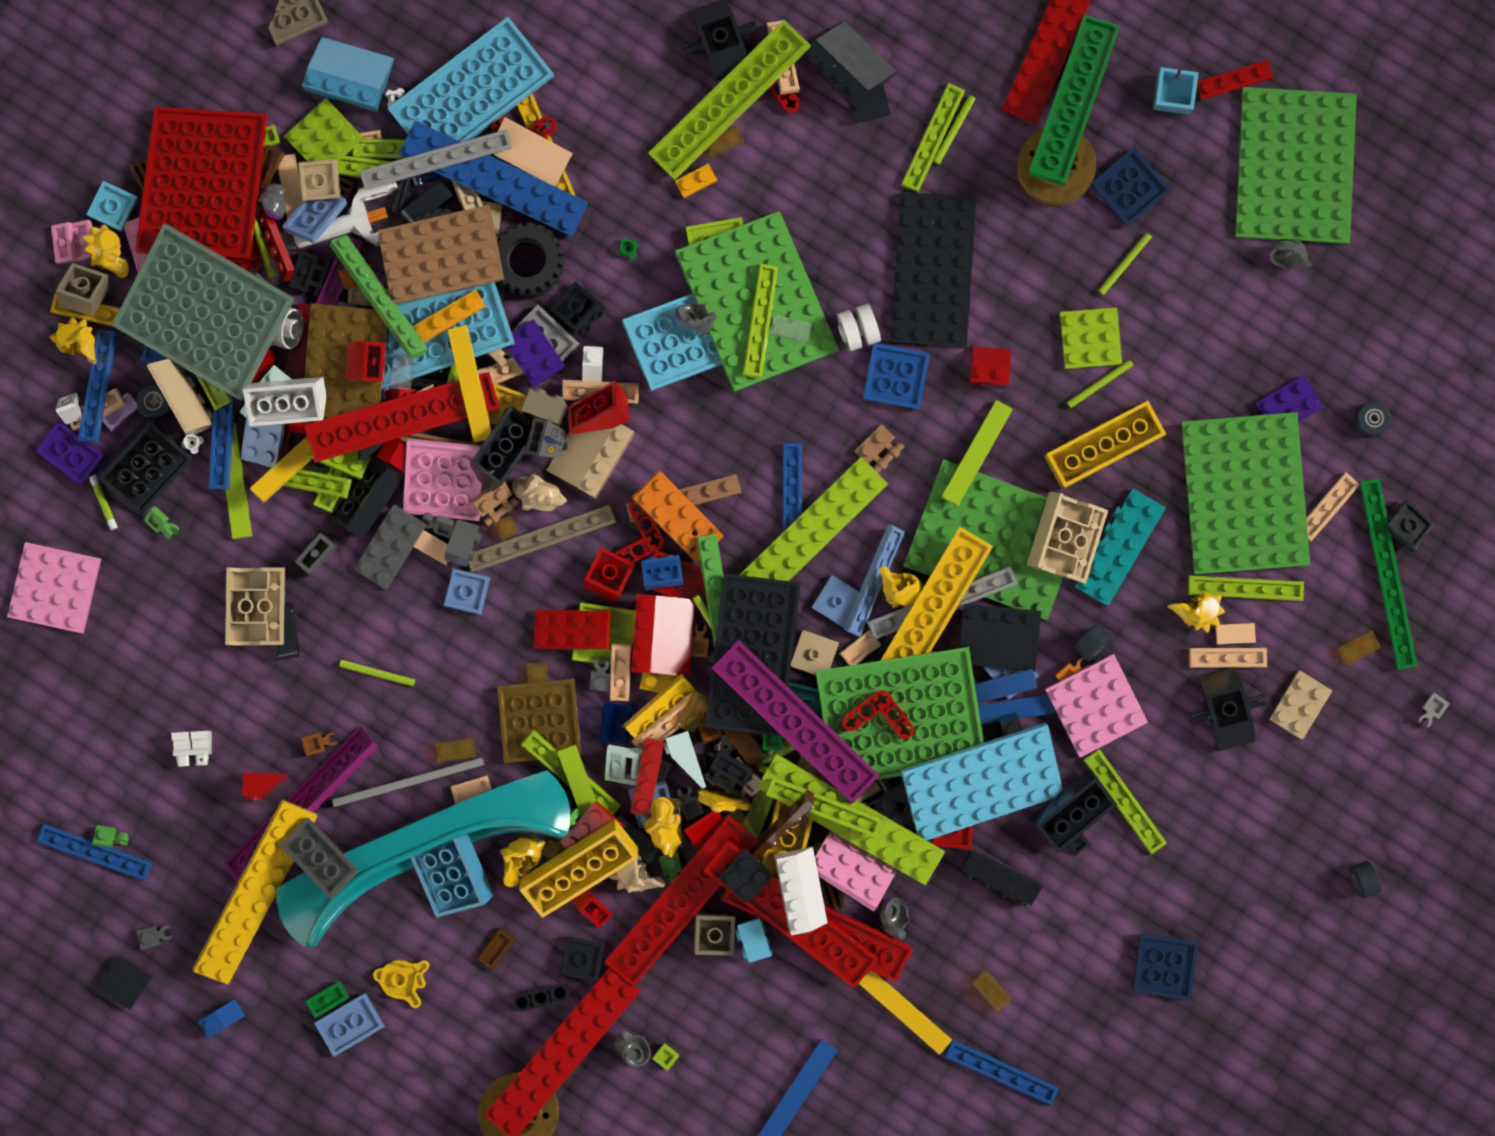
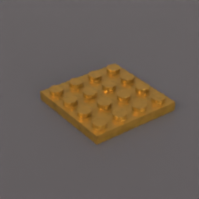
M574 679L497 686L504 763L538 760L521 746V743L533 730L557 750L576 744L578 752L582 756Z

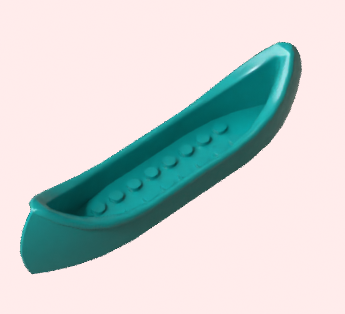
M547 770L458 803L344 853L359 872L333 899L328 898L306 873L277 888V905L280 919L286 930L297 942L307 948H313L317 946L336 918L351 903L366 891L385 880L414 868L411 858L466 834H468L471 843L488 837L511 833H534L559 839L565 838L569 832L571 817L567 795L558 780Z

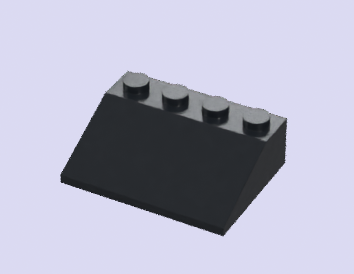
M845 21L816 39L803 54L804 61L855 111L897 73Z
M146 417L95 472V475L142 515L193 458Z
M964 603L960 648L969 647L972 666L1018 671L1032 668L1033 672H1035L1041 611Z

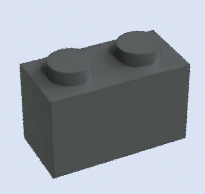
M457 519L445 552V561L467 567L469 561H473L476 552L473 550L475 544L479 545L482 535L479 533V526Z
M319 533L295 562L313 576L338 547L325 535Z

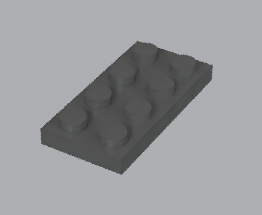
M393 505L354 570L385 590H388L427 524L397 505Z
M308 817L280 845L330 899H333L359 872L355 865Z

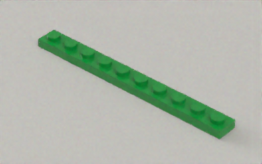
M1380 478L1362 481L1359 484L1396 668L1401 670L1417 667L1392 537L1384 528V525L1388 522Z

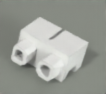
M212 731L171 733L174 747L173 756H176L178 767L190 766V755H196V766L208 765V754H212Z

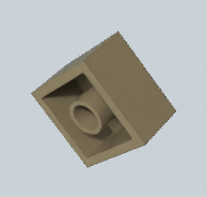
M72 263L56 289L57 304L93 317L109 290L108 275Z
M535 388V390L529 389L521 411L527 417L549 420L560 428L568 406L564 398L554 394L550 397L546 394V391Z
M697 913L694 921V954L734 956L735 915L730 913Z

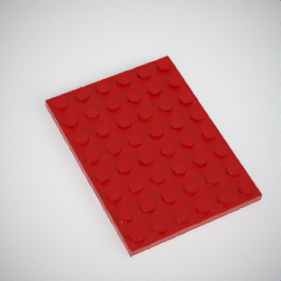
M154 107L136 253L149 254L163 224H167L226 259L251 260L268 123L267 114Z

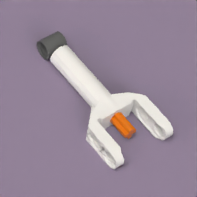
M390 183L366 191L364 188L359 189L352 201L348 214L335 218L315 244L354 233L375 246H380L378 232L373 233L371 223L388 218L386 209L383 207L367 212L363 202L392 194L393 191L398 189L397 183ZM287 232L280 233L288 254L297 250L296 246L300 249L313 245V243Z

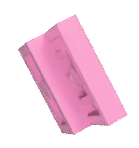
M91 220L75 223L66 222L51 226L55 262L57 264L91 259L90 253L84 251L88 244L83 239V235H90L89 228L90 226L93 227Z

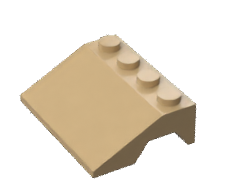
M170 359L147 365L186 434L194 433L196 436L212 427L213 414L210 409L206 410L203 405L206 403L203 396L195 391L194 387L196 384L191 376L187 377L184 367Z
M621 424L612 429L578 434L568 433L564 440L568 444L567 450L561 452L559 458H553L546 471L582 490L592 498L597 499L632 440L634 431Z
M1049 492L1027 565L1086 584L1108 510L1066 497L1062 493Z
M227 568L225 645H284L285 568Z

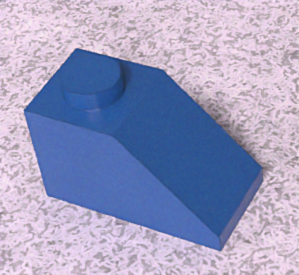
M234 999L198 1023L209 1039L246 1015Z

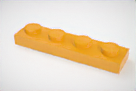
M474 290L412 327L423 343L484 309L486 305L478 291Z

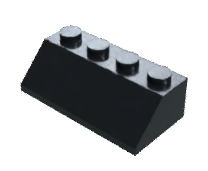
M512 405L506 410L469 463L478 481L492 492L504 483L524 454L532 426V421Z
M372 455L362 479L359 480L354 477L347 499L340 498L333 512L328 517L363 540L375 520L380 516L386 503L391 499L396 488L401 484L405 475Z
M1087 770L1029 819L1052 848L1059 853L1118 804L1099 779Z
M970 849L961 868V871L964 872L963 876L971 880L977 878L981 880V885L989 889L993 886L999 889V894L1007 898L1011 895L1016 898L1015 902L1026 906V904L1032 905L1044 886Z

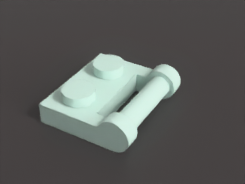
M608 745L605 780L635 785L642 749ZM627 757L632 758L631 775H626Z

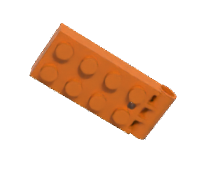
M659 470L631 497L695 563L700 561L696 537L717 534L718 542L724 537Z

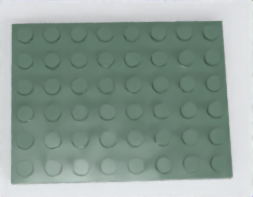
M163 224L112 326L238 400H242L244 397L243 388L251 384L295 298L173 227Z

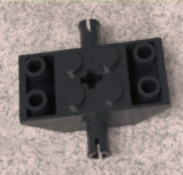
M720 0L690 10L699 40L683 44L686 56L699 51L705 52L715 82L724 79L747 56L742 37L758 32L755 20L740 26L736 23L727 0ZM721 35L723 40H717V36Z
M1235 667L1197 677L1205 709L1189 713V718L1197 717V719L1190 720L1191 725L1205 721L1210 722L1218 752L1255 742L1254 722L1250 709L1266 706V700L1258 702V700L1265 699V695L1262 693L1261 695L1247 698L1244 686ZM1226 704L1228 707L1232 708V710L1229 711V715L1227 712L1224 711V708H1226Z
M888 778L882 779L883 781L881 779L875 780L882 790V795L868 803L867 806L916 834L904 782L901 781L897 785L892 786ZM896 802L904 804L902 807L903 811L895 810L897 807Z

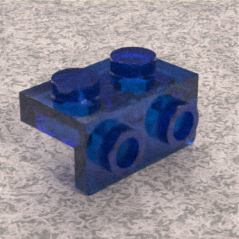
M604 702V707L601 711L602 721L599 727V740L628 744L630 732L623 724L632 717L634 706Z

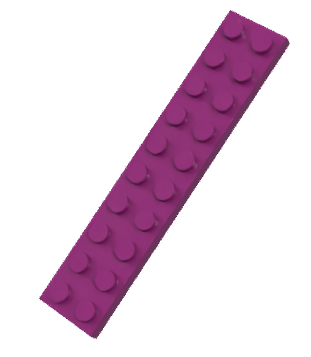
M739 640L712 667L734 691L852 804L879 776L875 770Z
M360 726L286 801L311 812L318 810L320 805L347 780L350 774L358 769L368 756L374 753L378 745L366 730ZM273 815L224 863L236 883L241 878Z

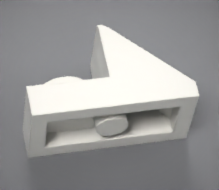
M77 392L58 399L56 412L65 424H70L82 418Z

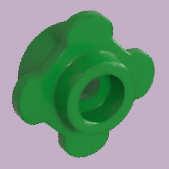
M622 238L618 254L620 256H628L630 259L635 258V251L639 247V243L636 240L632 241Z

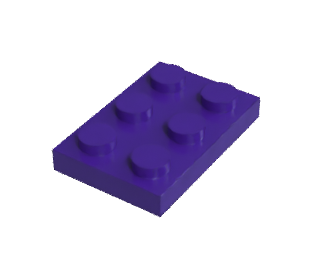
M534 319L512 332L515 344L508 346L507 349L534 388L566 367Z
M1305 375L1254 404L1260 415L1297 412L1298 423L1324 408Z
M60 421L56 423L36 449L37 453L81 486L84 485L106 456L90 443L79 441L78 434Z

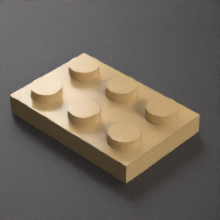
M1299 670L1269 720L1303 740L1332 693V690Z

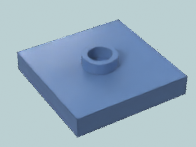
M452 569L444 606L482 615L490 577Z
M832 575L812 606V609L844 628L859 592Z

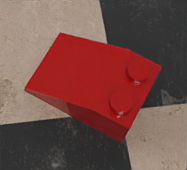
M615 380L568 406L570 434L612 429L630 419L628 394Z

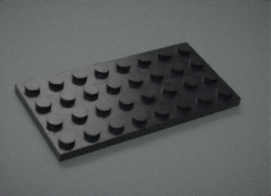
M913 192L900 193L891 343L967 348L976 197Z
M724 573L712 667L739 640L788 687L801 582ZM712 669L705 721L706 728L782 737Z

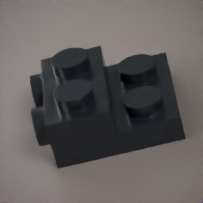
M576 281L550 308L557 317L579 336L582 333L586 334L590 330V324L595 319L599 320L603 316V310L605 309L599 300Z

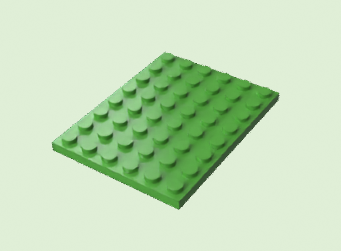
M1252 87L1242 88L1235 238L1281 241L1297 239L1300 242L1350 244L1357 94Z
M780 211L675 251L695 301L705 304L709 313L714 312L717 315V319L713 321V327L709 334L734 392L839 351ZM761 263L777 266L778 273L762 378L758 379L742 376L758 265Z
M1297 412L1181 422L1194 574L1310 565Z
M943 459L903 567L930 577L958 528L961 527L993 546L973 581L1011 566L1018 583L985 598L1011 608L1041 611V619L1047 621L1063 577L1027 565L1047 498L977 472L957 507L941 497L959 465Z
M969 647L815 671L823 721L879 774L876 780L902 776V769L984 743ZM884 690L890 694L914 727V733L908 739L900 738L881 712L854 731L844 729L842 719L875 692ZM879 694V699L876 702H873L872 699L869 702L874 705L875 710H878L879 707L876 705L880 702L885 704L887 696ZM864 705L861 708L863 716H869L872 712L869 705ZM891 709L888 712L889 719L896 720L899 717V712L896 709ZM857 711L854 712L856 717H854L853 719H850L848 717L846 719L847 727L851 726L853 728L855 726L854 722L857 719H859L860 722L863 721V719L858 715ZM902 717L894 726L897 727L899 725L902 728L900 733L908 735L910 727H905L901 723L905 721Z

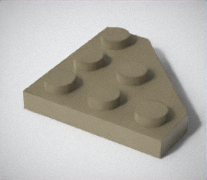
M279 0L275 15L268 28L278 47L325 26L329 22L319 0Z

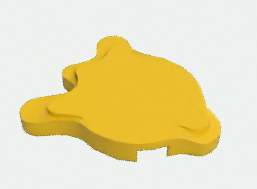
M702 788L697 792L698 801L709 806L714 812H721L723 810L735 811L736 809L748 811L750 809V803L722 791Z
M394 960L383 968L376 969L373 973V978L379 982L385 994L389 997L404 999L412 1008L416 1009L421 1005L416 989H422L426 986L423 974L429 969L430 965L427 960H422L418 963Z

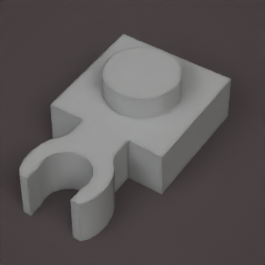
M1432 692L1422 706V709L1426 712L1418 718L1417 722H1421L1423 718H1426L1427 724L1425 727H1429L1432 724V718L1439 719L1450 703Z

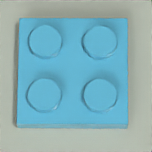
M103 181L86 215L122 232L124 224L128 221L139 198Z

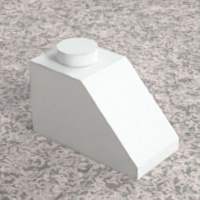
M584 346L582 381L602 382L603 347Z

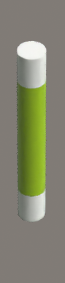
M96 475L89 477L110 530H115L118 528L98 478Z

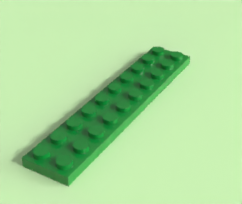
M1084 14L1028 175L1065 187L1120 25Z

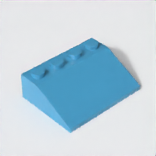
M321 37L307 68L302 86L307 92L378 112L394 58Z
M468 834L457 837L411 858L436 918L485 905L494 896Z

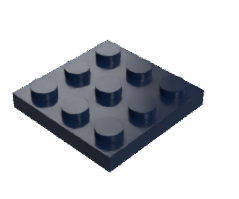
M1135 147L1091 183L1095 191L1127 227L1171 191V188Z
M1140 934L1132 992L1191 1000L1199 942Z

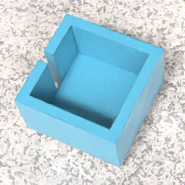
M1160 67L1157 73L1153 110L1190 115L1194 110L1198 72L1181 70L1178 78H1175L1178 69Z
M756 917L737 925L738 928H736L735 932L738 941L742 940L744 947L741 948L744 960L748 959L749 963L772 956L773 951L768 936L765 937L767 932L762 919Z

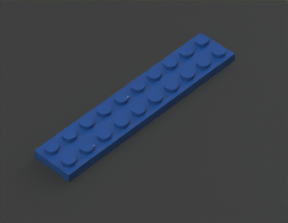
M415 120L399 156L408 158L457 144L460 141ZM490 155L433 171L570 237H573L588 205L587 201Z

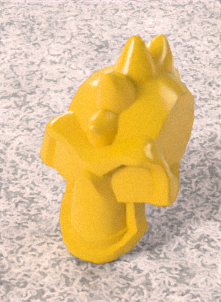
M102 225L100 228L90 226V235H83V239L88 244L84 251L91 255V266H97L101 270L108 269L119 278H125L129 273V266L126 260L119 257L121 245L117 234L109 230L106 225Z
M71 317L68 324L58 323L56 333L50 336V339L56 343L57 348L63 353L72 355L82 353L90 363H97L94 347L96 337L91 334L92 327H87L86 319L77 323L75 317Z
M881 567L879 573L882 577L883 592L887 597L886 601L892 604V608H897L899 605L905 608L914 604L924 587L921 581L912 574L890 573L888 567Z
M1201 592L1195 598H1191V602L1188 605L1185 603H1174L1167 606L1179 615L1188 627L1194 625L1195 630L1202 628L1206 633L1209 632L1210 625L1220 626L1217 616L1225 613L1220 605L1222 596L1207 592Z
M660 797L652 801L650 811L652 818L644 822L645 831L651 835L654 845L662 850L664 855L672 858L678 846L682 843L681 817L679 814L673 815L674 806L667 798Z
M536 834L528 838L520 835L517 840L509 843L508 848L500 850L504 858L503 880L507 887L516 886L520 882V877L537 866L541 860L545 841L537 840Z

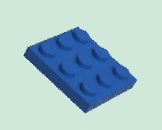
M874 343L863 400L919 410L930 353Z

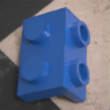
M668 555L657 559L648 558L641 561L645 590L683 585L678 555Z

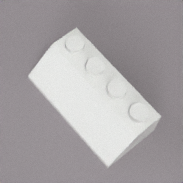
M323 377L251 383L243 388L249 426L323 420L326 403Z
M813 847L775 854L788 929L791 935L810 932L826 924L827 918Z

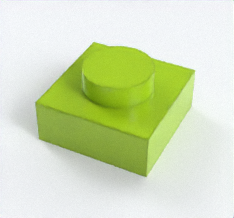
M664 1043L652 1059L668 1071L680 1055Z

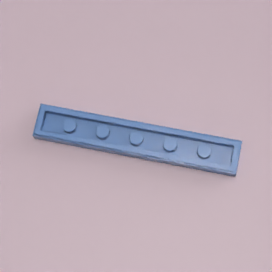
M890 524L887 525L844 627L845 631L855 636L861 637L883 584L879 569L884 566L890 568L904 535V531Z

